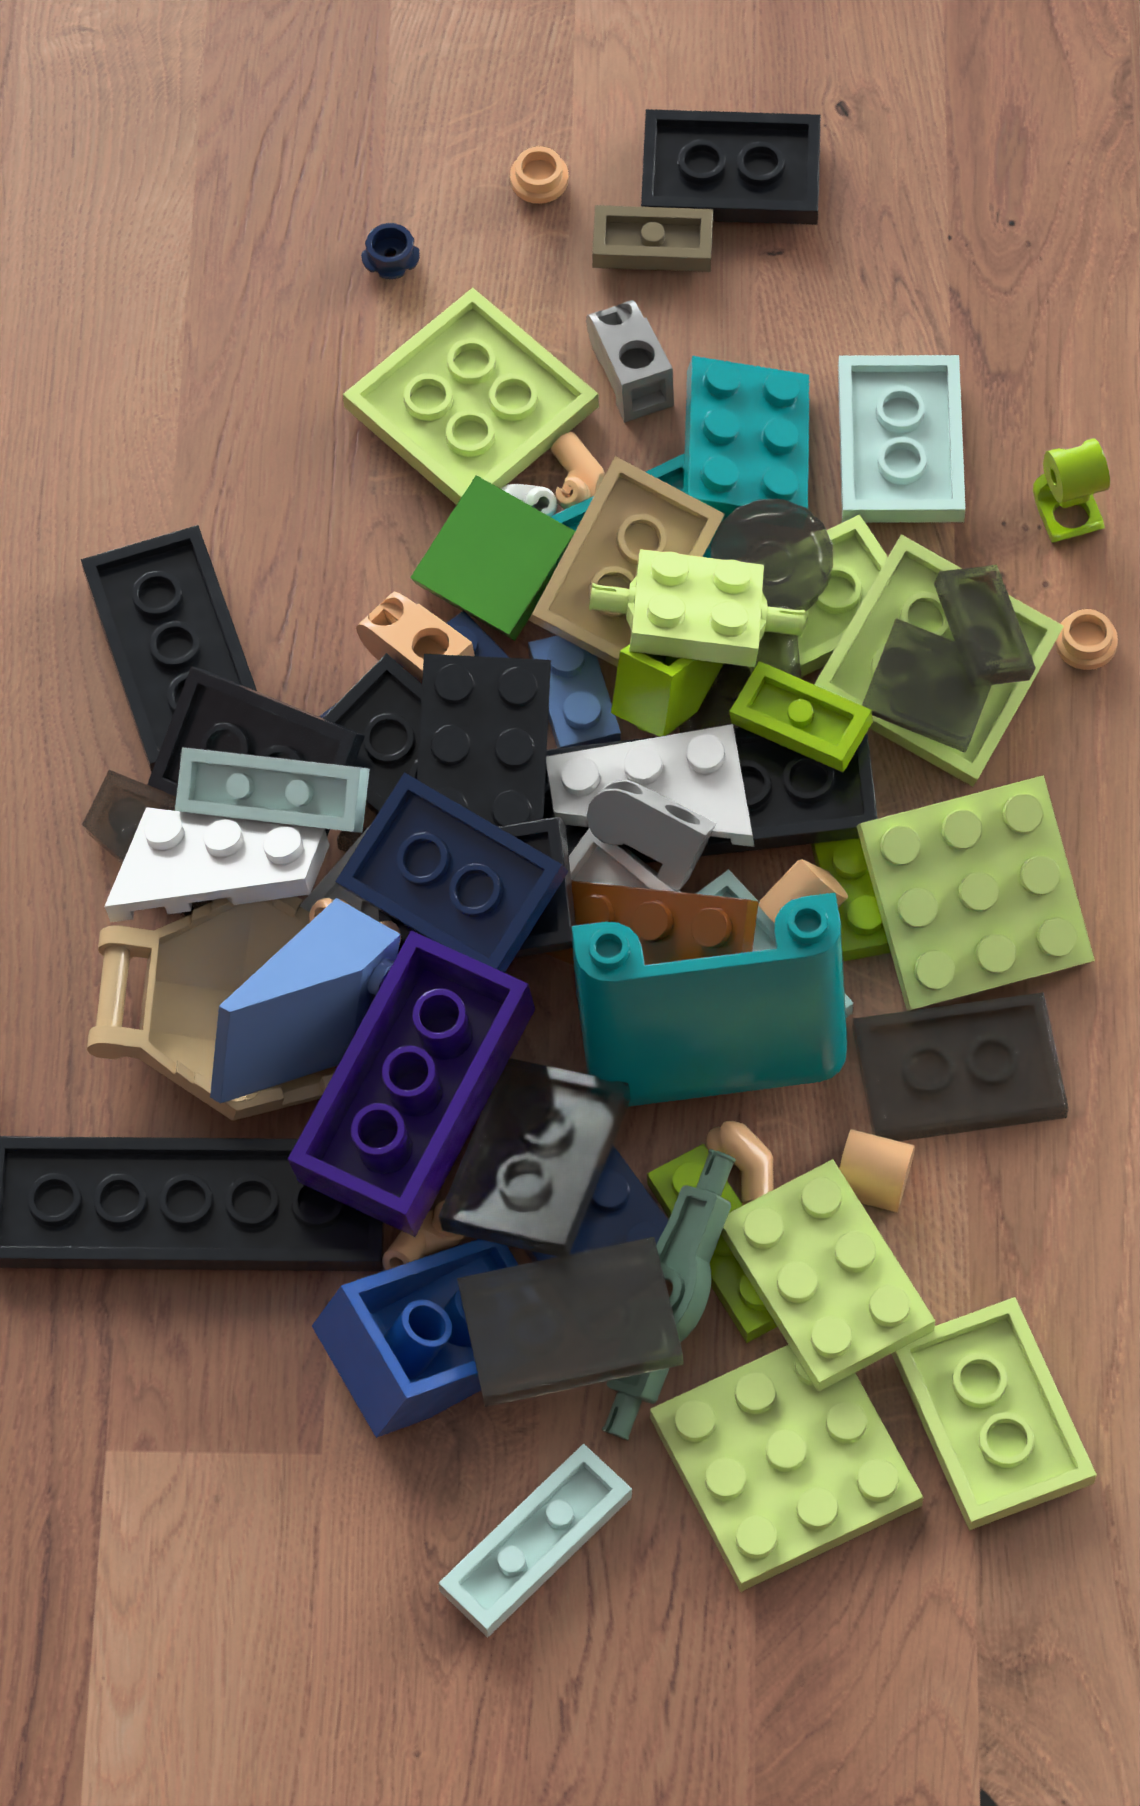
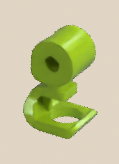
M1092 438L1075 448H1058L1046 451L1043 459L1044 474L1039 476L1034 482L1033 494L1037 509L1051 542L1104 529L1102 515L1093 497V494L1109 490L1110 488L1109 469L1099 442ZM1079 505L1088 514L1089 519L1083 526L1067 528L1055 520L1053 513L1059 506L1067 508Z

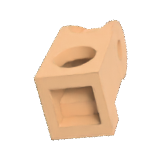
M397 592L391 593L356 626L360 640L378 661L387 653L420 683H422L424 654L475 656L473 644L470 640L422 605L415 604Z

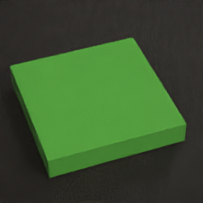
M476 475L410 578L418 586L456 608L464 610L468 615L515 641L532 615L575 531Z

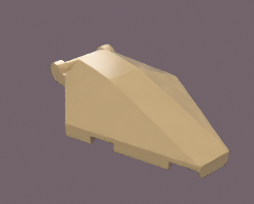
M296 896L233 905L227 898L215 899L206 905L194 909L191 915L154 931L125 926H107L100 931L98 951L104 956L97 1021L96 1026L89 1030L87 1052L95 1057L105 1059H119L123 1056L138 1058L232 1121L320 1099L338 1065L224 1103H219L210 1098L219 1005L310 923V912L300 907L302 899ZM133 957L147 958L139 1029L122 1027L129 959Z

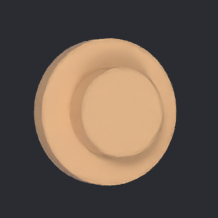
M538 146L526 149L518 156L510 170V184L514 193L530 203L542 204L551 202L559 198L568 186V168L565 162L555 151L547 147Z
M1092 609L1078 610L1060 623L1064 627L1055 641V646L1059 656L1070 666L1082 670L1097 669L1106 665L1115 655L1118 635L1113 624L1101 612Z

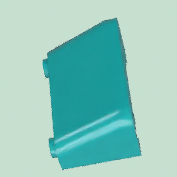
M836 893L804 896L790 900L785 904L775 918L774 937L776 949L645 965L640 940L625 925L618 922H599L572 926L576 998L588 1082L592 1093L601 1102L610 1106L630 1107L817 1083L831 1079L840 1072L846 1061L847 1025L841 921Z

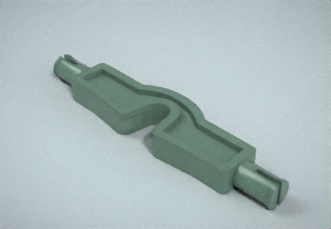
M709 1149V1154L696 1188L688 1185L681 1188L670 1219L649 1259L651 1271L660 1278L671 1282L673 1290L671 1296L665 1302L657 1303L643 1300L634 1303L630 1309L620 1348L607 1380V1386L617 1392L606 1423L602 1427V1431L629 1440V1435L642 1401L649 1404L656 1403L678 1344L693 1331L705 1310L711 1289L710 1261L731 1208V1203L722 1198L721 1194L736 1159L725 1153Z

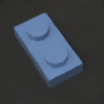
M559 636L528 642L530 659L551 660L548 720L557 748L621 741V732L616 716L611 713L612 703L597 656Z

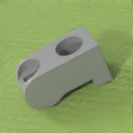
M631 300L587 315L586 324L593 351L598 362L603 366L614 390L616 405L624 423L674 406L673 368L647 318L643 317L636 302Z
M629 780L614 781L607 785L594 797L587 811L588 827L596 838L610 845L626 844L662 863L663 865L657 878L676 891H679L689 880L716 826V823L651 789H647Z

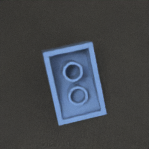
M338 898L331 902L219 1005L210 1098L219 1103H224L339 1065L398 955L401 934Z

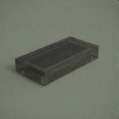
M990 565L940 571L934 586L971 687L1030 680L1036 667L998 566Z

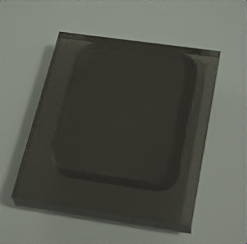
M896 618L862 706L871 709L872 716L965 753L1001 660Z

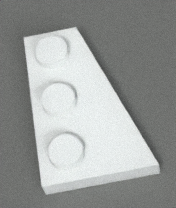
M146 808L104 907L110 922L132 920L136 910L165 907L167 914L191 911L193 902L227 898L233 905L310 895L330 844L324 828Z

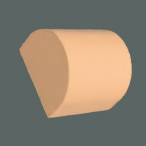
M801 859L765 894L758 906L775 923L778 912L790 900L804 896L836 893L839 908L848 898V895L829 871Z
M851 1129L839 1169L862 1204L898 1213L913 1160L915 1145Z

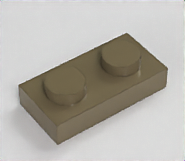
M595 205L592 268L711 272L713 209Z

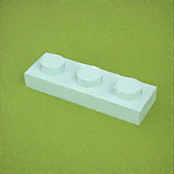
M182 747L175 811L362 833L370 769Z
M583 1443L439 1582V1591L488 1638L632 1498V1488Z

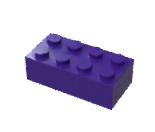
M410 931L288 1157L289 1164L298 1182L416 1237L535 1011L529 984L416 932Z

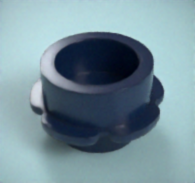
M384 223L376 226L368 234L365 241L366 250L362 251L361 258L363 265L369 272H378L379 276L383 279H397L404 276L407 269L412 270L416 267L420 259V251L418 247L414 246V238L407 228L396 223ZM389 253H395V254H396L394 257H387V256H385L386 254H389Z

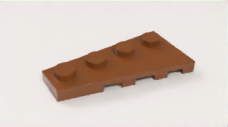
M571 880L576 925L618 922L629 927L640 940L645 965L752 952L758 901ZM573 948L545 953L574 965Z

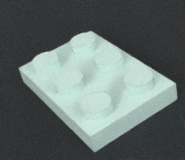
M959 355L839 356L838 394L842 523L858 515L862 517L865 523L964 522L966 508Z

